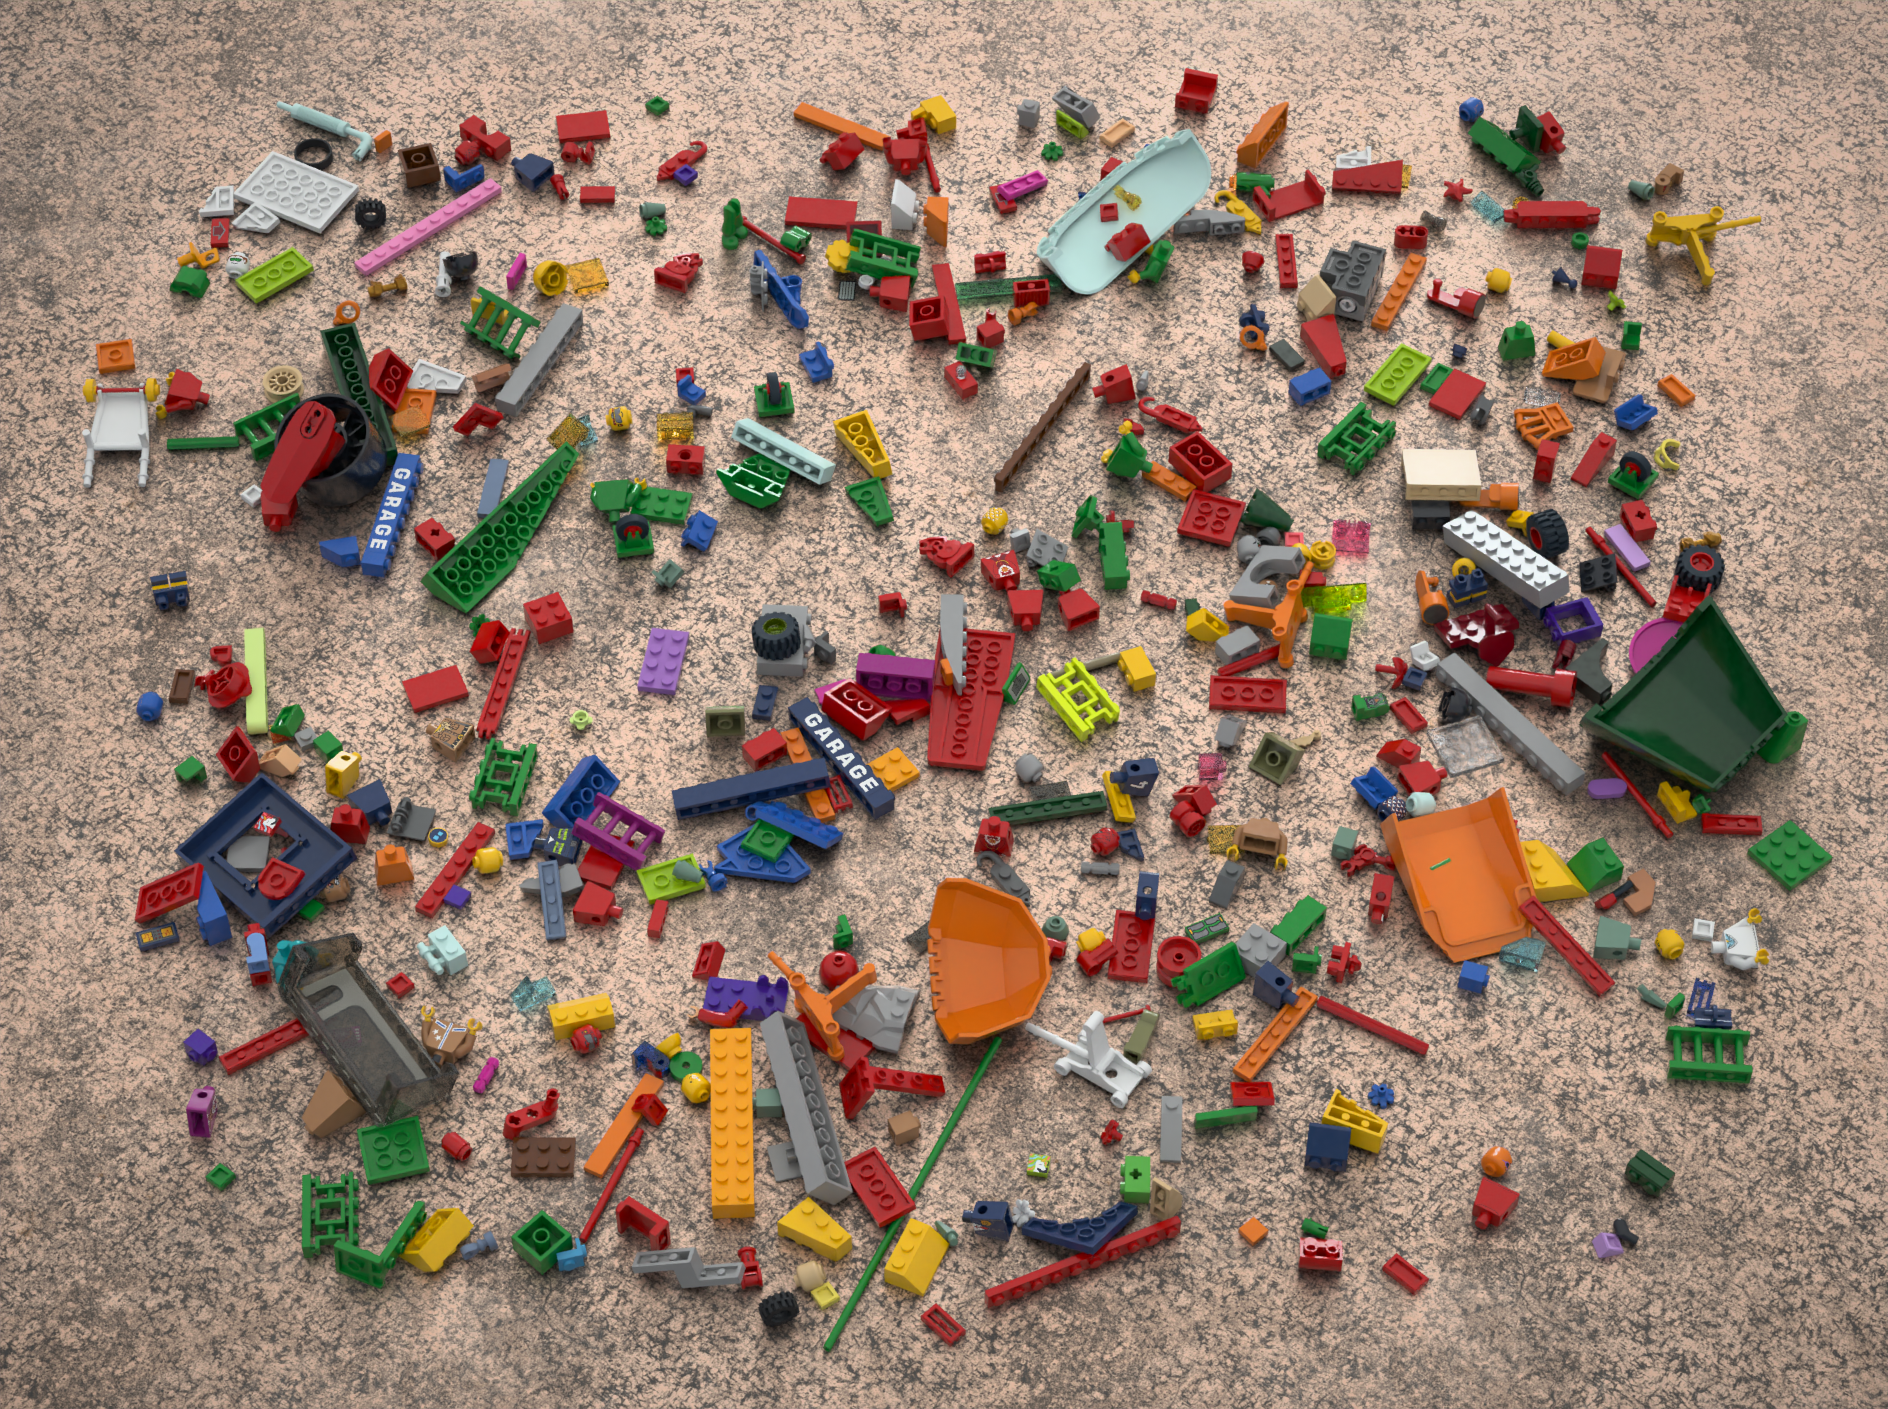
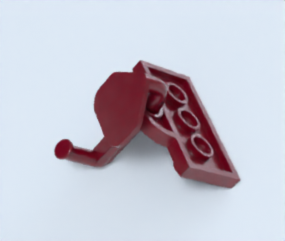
M1489 603L1484 605L1483 610H1477L1473 613L1460 615L1459 617L1434 624V631L1450 649L1469 644L1478 649L1481 659L1496 667L1501 665L1514 648V635L1510 631L1519 629V621L1503 604L1492 606Z

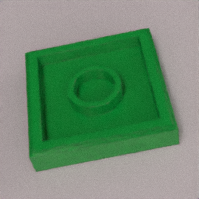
M759 818L742 841L741 848L776 863L795 835Z

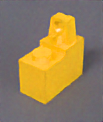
M942 95L920 102V107L911 111V120L923 117L926 124H930L937 134L956 129V114Z

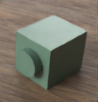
M1339 826L1332 844L1331 855L1339 859L1350 860L1357 844L1358 831Z
M777 1088L756 1089V1097L752 1099L753 1110H757V1118L782 1117L779 1090Z

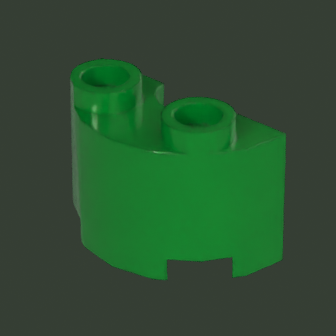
M182 266L170 285V291L177 293L187 291L191 296L202 298L210 285V281L204 270Z

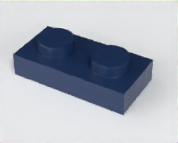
M759 685L752 711V719L771 721L778 696V687Z

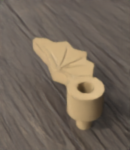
M1315 730L1309 736H1302L1298 739L1290 740V742L1299 747H1306L1311 745L1313 740L1319 741L1321 739V732Z

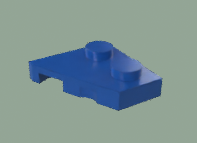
M543 819L505 824L509 859L530 857L536 837H539L544 827Z

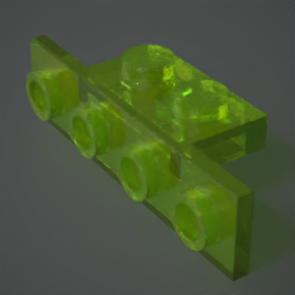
M1355 583L1303 588L1301 592L1303 607L1311 606L1314 613L1327 614L1328 612L1344 613L1352 610L1351 602L1367 601V584Z

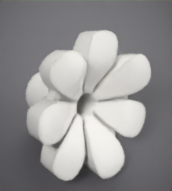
M1016 1200L1017 1207L1013 1208V1214L1016 1215L1012 1218L1018 1227H1022L1029 1219L1035 1217V1212L1028 1208L1029 1202L1027 1200Z

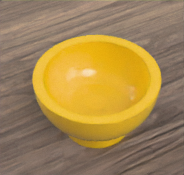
M675 1033L662 1041L654 1051L660 1056H667L669 1060L682 1052L679 1033Z

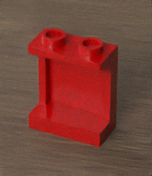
M1186 68L1179 93L1175 95V107L1208 114L1218 87V74Z
M630 1196L617 1205L615 1211L619 1233L622 1234L628 1227H632L650 1239L651 1251L666 1250L671 1244L669 1221Z

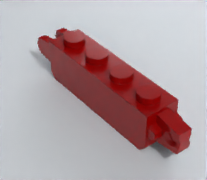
M1520 201L1517 203L1516 209L1504 210L1503 218L1504 222L1516 223L1517 228H1586L1587 225L1599 222L1600 218L1598 216H1600L1601 210L1598 207H1587V203L1584 201Z

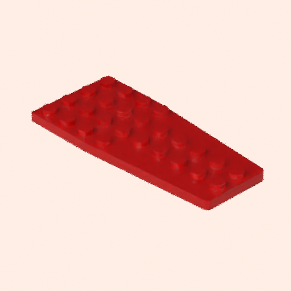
M963 628V631H967V643H963V646H967L966 658H963V661H966V672H962V676H966V687H962V695H958L953 684L948 686L945 684L940 672V661L944 657L939 631L935 654V681L931 695L927 763L931 766L983 771L987 765L1004 701L1002 688L1010 675L1015 633Z

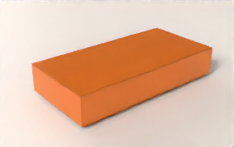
M1670 374L1658 381L1657 386L1680 407L1695 400L1696 395L1674 375Z

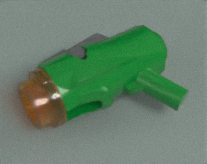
M1237 172L1230 174L1229 188L1253 192L1254 187L1260 186L1268 198H1271L1269 191H1271V188H1274L1275 178H1272L1271 174H1262L1261 172Z

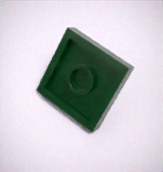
M1524 105L1519 107L1516 127L1509 131V136L1512 140L1520 138L1532 153H1536L1540 148L1544 125Z

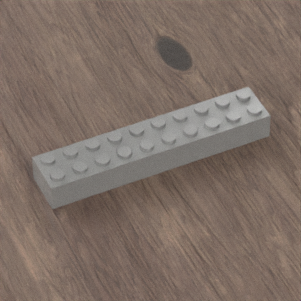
M777 1011L760 1023L761 1034L765 1040L766 1052L771 1062V1070L774 1073L776 1087L781 1097L780 1102L786 1115L785 1120L789 1126L790 1137L795 1147V1155L800 1165V1173L804 1179V1188L807 1194L835 1205L852 1194L853 1191L806 1028L803 1022Z

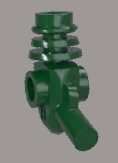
M1535 163L1528 170L1519 169L1515 177L1520 180L1522 187L1527 188L1533 195L1539 197L1543 194L1544 189L1537 179L1538 175L1535 172L1539 169V165Z

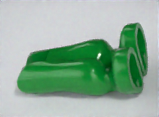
M733 198L723 208L724 221L721 229L723 233L721 240L723 247L728 250L737 249L739 246L738 239H745L748 236V229L743 226L740 202L737 198Z

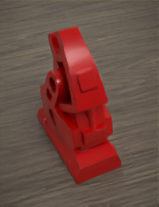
M686 253L674 256L673 261H668L664 268H655V283L686 294L688 290L687 285L694 279L695 274L698 272V267L703 265V260L700 258L699 253Z
M935 536L919 541L920 554L927 555L928 559L933 561L939 568L946 569L947 575L950 578L975 557L974 544L971 542L962 545L960 541L954 539L952 541L947 540V536Z

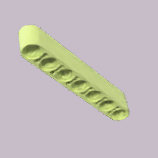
M264 627L244 629L245 665L249 670L252 687L251 695L246 697L248 735L268 733Z

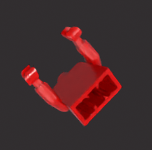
M919 136L920 139L890 140L891 137H884L882 139L883 151L887 163L892 165L894 171H901L902 175H909L911 171L917 170L918 165L925 158L927 136Z

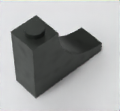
M1604 638L1565 668V670L1577 671L1576 690L1598 705L1610 699L1613 685L1603 674L1600 667V660L1606 655L1609 643Z

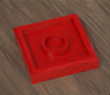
M1230 1082L1233 1106H1275L1271 1082Z

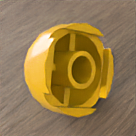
M544 261L534 270V285L537 290L547 296L559 295L568 284L566 279L568 270L560 262Z

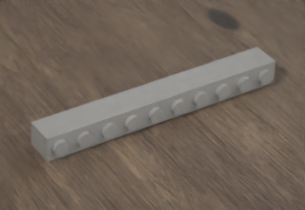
M1456 653L1437 663L1436 676L1439 681L1447 686L1452 685L1464 690L1477 716L1485 720L1491 729L1498 732L1504 741L1512 745L1517 753L1525 757L1531 766L1538 769L1544 778H1547L1554 784L1557 790L1568 795L1583 785L1585 772Z

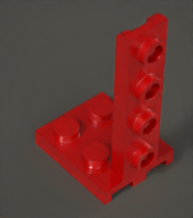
M860 1057L839 1083L846 1119H854L874 1094V1089L942 1097L946 1093L943 1078L940 1075L869 1066L867 1057Z

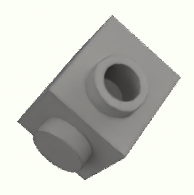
M1023 99L1022 104L1017 107L1019 125L1031 128L1036 127L1040 118V102Z

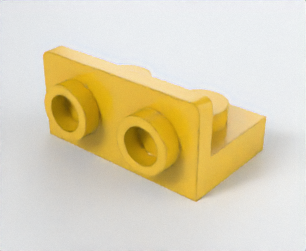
M1232 1009L1192 1016L1197 1040L1231 1036L1238 1032V1020L1235 1019Z

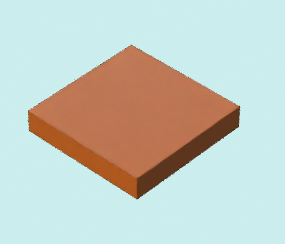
M132 339L96 344L100 374L136 369Z

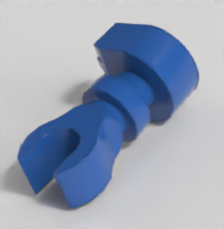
M707 860L708 868H703L699 864L700 871L706 876L708 884L713 891H720L727 887V878L723 873L718 874L713 870L711 861Z

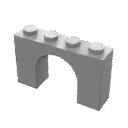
M1262 545L1260 551L1255 555L1230 592V599L1237 604L1275 609L1281 600L1276 586L1259 584V582L1275 573L1298 574L1306 562L1300 547Z
M763 604L761 616H764L766 613L785 612V614L789 613L792 617L796 618L799 624L801 644L799 650L794 655L791 654V657L783 658L784 660L776 659L771 661V659L766 660L764 657L757 656V675L803 677V671L807 669L808 658H805V654H809V652L803 650V625H811L812 614H808V606Z

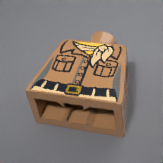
M444 718L439 726L429 723L426 728V734L431 735L432 747L453 762L459 760L475 738L474 725L450 718Z

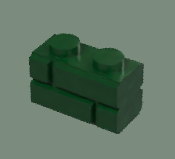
M1642 1149L1628 1162L1625 1174L1631 1182H1637L1648 1194H1654L1658 1198L1672 1185L1676 1174Z

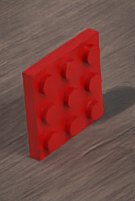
M1193 489L1177 528V533L1230 547L1245 511L1246 502Z

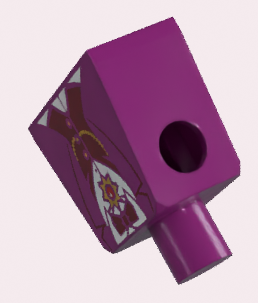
M205 1086L203 1089H194L188 1102L186 1114L190 1136L211 1137L218 1110L215 1089L211 1086Z

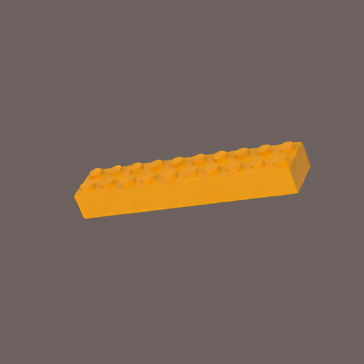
M751 1028L710 1029L713 1219L755 1217Z

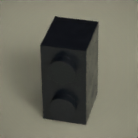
M1449 500L1411 501L1410 518L1412 529H1443V525L1450 522Z

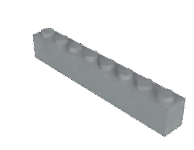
M563 303L560 309L556 310L552 320L548 321L545 330L539 334L538 340L535 344L531 345L528 354L522 358L518 368L514 369L511 378L505 382L501 392L497 393L495 397L497 411L514 417L518 416L582 325V309Z

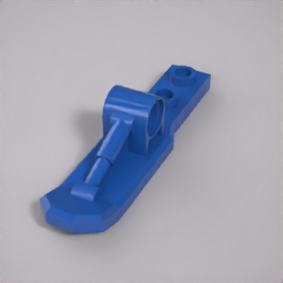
M762 250L755 251L753 265L762 266V261H764V269H767V279L764 280L768 281L770 293L788 321L797 329L808 327L809 316L806 310L800 306L802 279L797 275L780 278L777 275L776 269L772 267L768 257L764 255Z

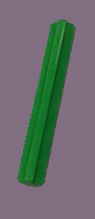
M238 436L167 439V449L238 447L240 441Z

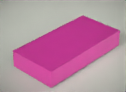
M519 253L506 275L508 289H515L527 268V259L524 253Z

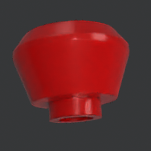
M1246 251L1242 254V266L1246 272H1257L1265 263L1264 257L1255 251Z

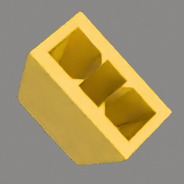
M341 751L325 765L327 793L342 799L346 796L359 778V762L362 760L359 753L353 752L350 754Z

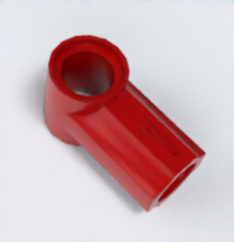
M1107 938L1093 950L1081 952L1077 956L1076 961L1086 975L1091 977L1096 975L1101 970L1102 965L1119 952L1109 938Z

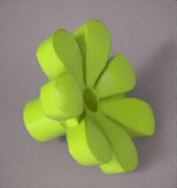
M1609 291L1610 303L1607 308L1610 311H1613L1615 307L1625 309V302L1622 299L1618 300V297Z

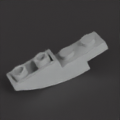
M1190 210V215L1182 216L1174 224L1173 230L1174 234L1209 231L1210 235L1243 233L1245 218L1224 211Z

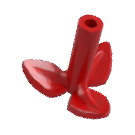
M1399 657L1392 658L1395 667L1376 664L1375 671L1395 674L1397 676L1391 689H1396L1402 684L1403 678L1408 671L1407 663H1404Z

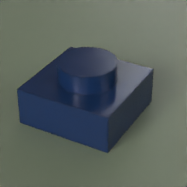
M1409 667L1403 678L1402 685L1420 691L1427 678V672Z

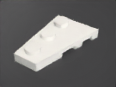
M419 359L412 369L413 373L407 388L459 394L467 378L465 375Z

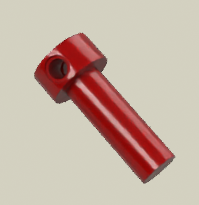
M1489 666L1486 682L1496 690L1551 698V706H1562L1571 709L1577 685V671L1557 668L1555 675Z

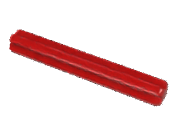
M1280 644L1220 667L1217 673L1219 676H1231L1279 656Z

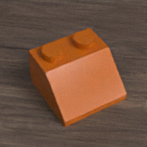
M928 196L927 204L924 203L923 214H927V216H924L923 226L927 227V234L943 247H947L949 197Z

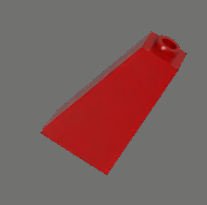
M1334 314L1302 323L1300 337L1329 379L1345 374L1347 361Z

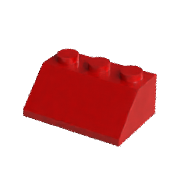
M848 678L824 693L821 711L864 741L878 731L892 711V707L853 679Z

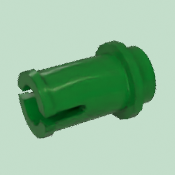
M1305 1218L1301 1230L1305 1234L1308 1232L1321 1239H1325L1329 1227L1312 1221V1218Z

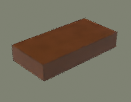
M175 670L168 698L169 703H189L196 675L195 670Z

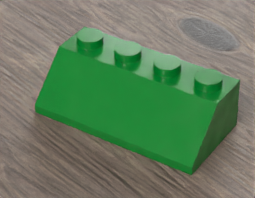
M1482 117L1477 119L1468 132L1474 143L1483 145L1485 152L1490 155L1493 153L1496 156L1494 159L1501 164L1505 163L1507 165L1506 169L1513 174L1518 172L1519 169L1528 170L1533 164L1539 165L1541 163V160L1516 140H1512L1496 124Z

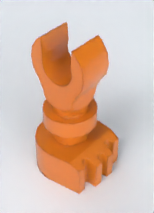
M1030 302L1024 308L1008 310L1009 321L1014 326L1020 324L1021 318L1034 316L1038 313L1035 309L1038 305L1035 302Z

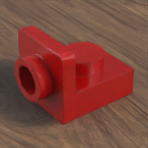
M654 1093L639 1095L631 1108L633 1112H641L653 1126H658L668 1112L666 1106Z

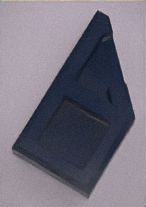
M1130 829L1117 832L1120 837V851L1141 862L1144 861V854L1136 830Z

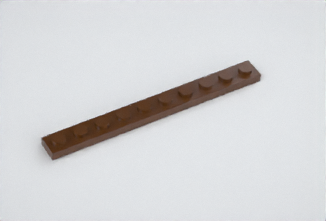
M1084 362L1080 368L1076 369L1073 378L1069 379L1063 391L1061 390L1058 393L1057 399L1050 403L1047 412L1041 415L1037 425H1033L1030 434L1023 438L1020 447L1014 450L1010 460H1007L1003 469L997 472L994 477L995 491L1000 493L1004 491L1090 378L1091 364Z

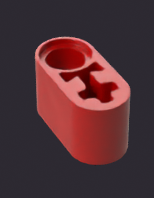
M1399 225L1395 229L1394 245L1401 249H1424L1427 245L1428 229L1424 226Z

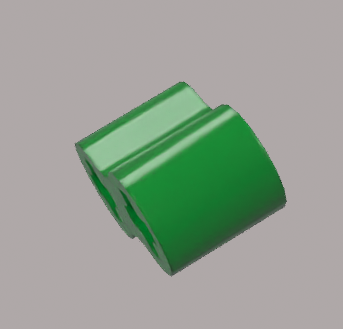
M794 226L792 230L786 231L783 234L780 244L794 252H798L800 248L806 247L809 244L812 234L798 226Z

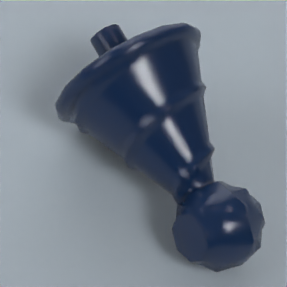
M1562 267L1557 271H1552V274H1554L1552 282L1567 283L1571 289L1577 287V281L1575 279L1570 280Z

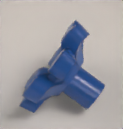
M1374 1084L1371 1088L1372 1091L1367 1095L1368 1099H1372L1371 1104L1377 1106L1379 1103L1381 1109L1387 1108V1103L1392 1104L1394 1102L1393 1089H1387V1084H1381L1380 1086Z

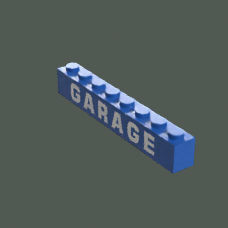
M398 453L361 561L363 575L385 578L387 570L391 568V557L395 556L396 542L399 543L400 531L405 526V516L409 514V504L414 499V489L418 487L419 474L423 473L424 465L421 463L420 455Z

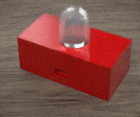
M960 361L944 367L945 379L962 400L978 393L977 381Z

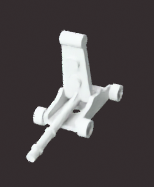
M1094 1011L1085 1022L1083 1029L1077 1036L1078 1042L1076 1045L1060 1038L1059 1035H1054L1040 1028V1026L1027 1023L1025 1030L1070 1051L1066 1057L1059 1058L1054 1064V1069L1059 1074L1066 1076L1072 1070L1113 1094L1110 1098L1111 1102L1118 1108H1124L1129 1101L1128 1096L1143 1078H1147L1152 1072V1068L1146 1062L1139 1061L1135 1065L1127 1060L1120 1051H1115L1109 1047L1103 1024L1104 1016L1099 1011ZM1113 1070L1117 1073V1076L1115 1078H1108L1106 1072Z

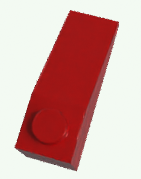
M1601 432L1591 443L1572 474L1571 480L1587 487L1614 455L1617 440Z

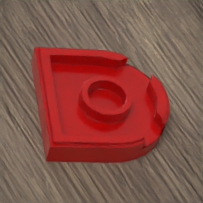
M272 857L258 877V887L265 898L280 900L289 896L306 874L303 870Z

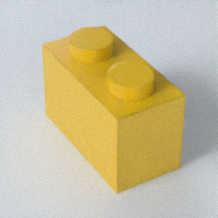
M1142 646L1120 652L1118 667L1121 672H1124L1128 685H1131L1134 692L1155 686L1156 672Z

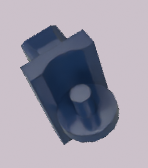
M1251 304L1250 311L1243 313L1239 318L1241 327L1256 326L1263 331L1264 335H1267L1270 329L1268 323H1263L1265 312L1257 310L1256 304ZM1249 331L1251 339L1256 340L1258 338L1257 333Z
M1712 1005V1008L1694 1007V1025L1701 1028L1732 1030L1731 1009H1718L1717 1005Z

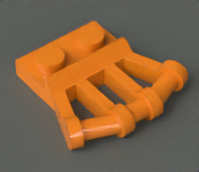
M1558 402L1536 409H1516L1514 411V418H1516L1517 423L1516 429L1522 433L1523 440L1533 444L1536 450H1539L1542 439H1556L1558 436L1573 432L1574 429ZM1524 417H1533V418H1529V419L1523 420ZM1540 423L1543 424V425L1538 426V427H1534V428H1531V429H1527V427H1531V426H1534V425H1537V424H1540ZM1547 432L1545 435H1543V436H1542L1541 438H1539V439H1537V438L1534 437V436H1536V435H1539V434H1542V433Z

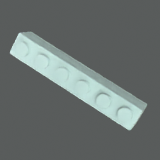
M749 418L736 421L731 438L819 485L831 481L836 464Z

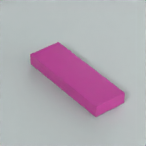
M1036 170L998 186L997 191L1009 201L1047 185L1048 179Z

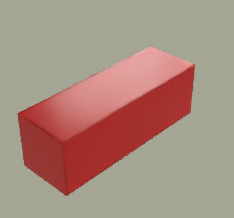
M656 899L647 928L648 937L660 938L669 910L668 901Z

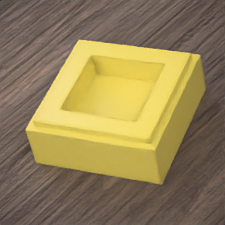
M829 1281L824 1283L823 1286L810 1291L812 1298L821 1310L840 1301V1296Z

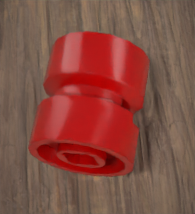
M1189 801L1178 803L1169 815L1174 824L1188 838L1200 833L1206 824L1205 818L1200 813H1196V809Z

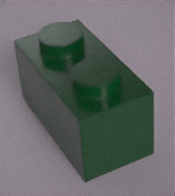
M1197 598L1185 599L1186 617L1200 610V603L1197 602Z

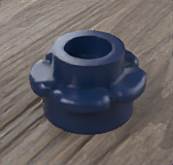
M1454 344L1453 348H1450L1453 351L1452 355L1462 358L1467 356V348Z

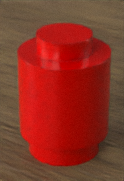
M456 1132L445 1134L441 1140L442 1149L456 1160L465 1161L472 1153L473 1149L470 1147V1143Z

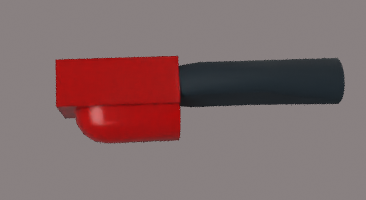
M1630 880L1611 893L1595 901V906L1597 909L1602 908L1606 910L1617 903L1616 897L1633 887V883Z

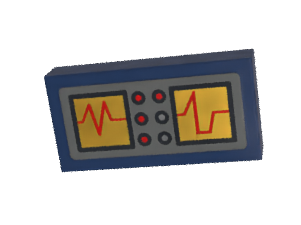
M175 922L135 932L140 952L180 941Z

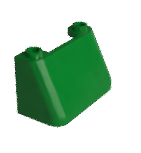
M1796 711L1788 712V715L1783 720L1785 724L1780 730L1777 731L1775 729L1772 732L1773 736L1767 741L1765 746L1757 751L1765 761L1777 764L1801 749L1808 724V719L1801 713Z

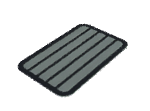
M840 281L838 299L854 300L856 282Z

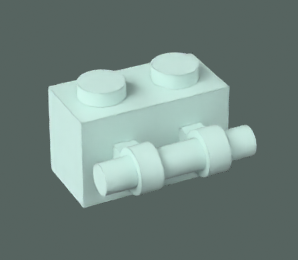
M445 925L428 934L430 946H425L423 942L417 945L420 956L427 960L429 968L435 971L437 975H441L444 972L442 967H445L448 973L452 975L468 966L465 950Z

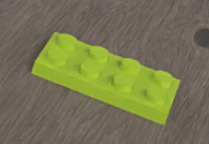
M292 247L235 279V283L257 304L313 272L314 268L310 262Z
M1401 343L1364 385L1363 391L1395 406L1431 364L1432 358Z

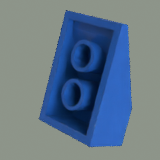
M204 871L197 906L199 917H196V920L200 927L199 932L202 939H207L209 946L233 937L227 913L207 872Z

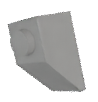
M1231 715L1221 717L1214 740L1219 741V745L1224 747L1236 745L1247 721Z

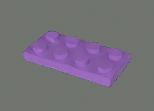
M659 628L651 629L638 681V691L669 695L676 694L689 641V632Z

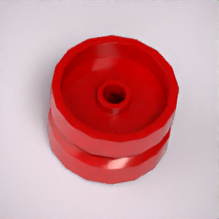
M1173 936L1164 940L1159 945L1156 963L1157 976L1162 983L1173 987L1171 979L1183 976V969L1201 959L1200 947L1192 939L1183 936Z

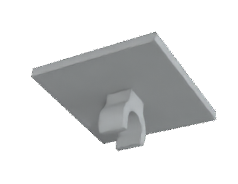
M793 1141L767 1147L776 1183L803 1177L800 1173V1165L795 1155Z

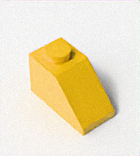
M1202 608L1187 616L1186 631L1199 641L1216 642L1219 638L1229 635V626L1207 609Z

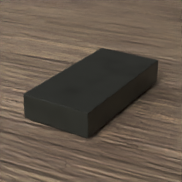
M1285 339L1269 346V351L1290 372L1305 365V360Z

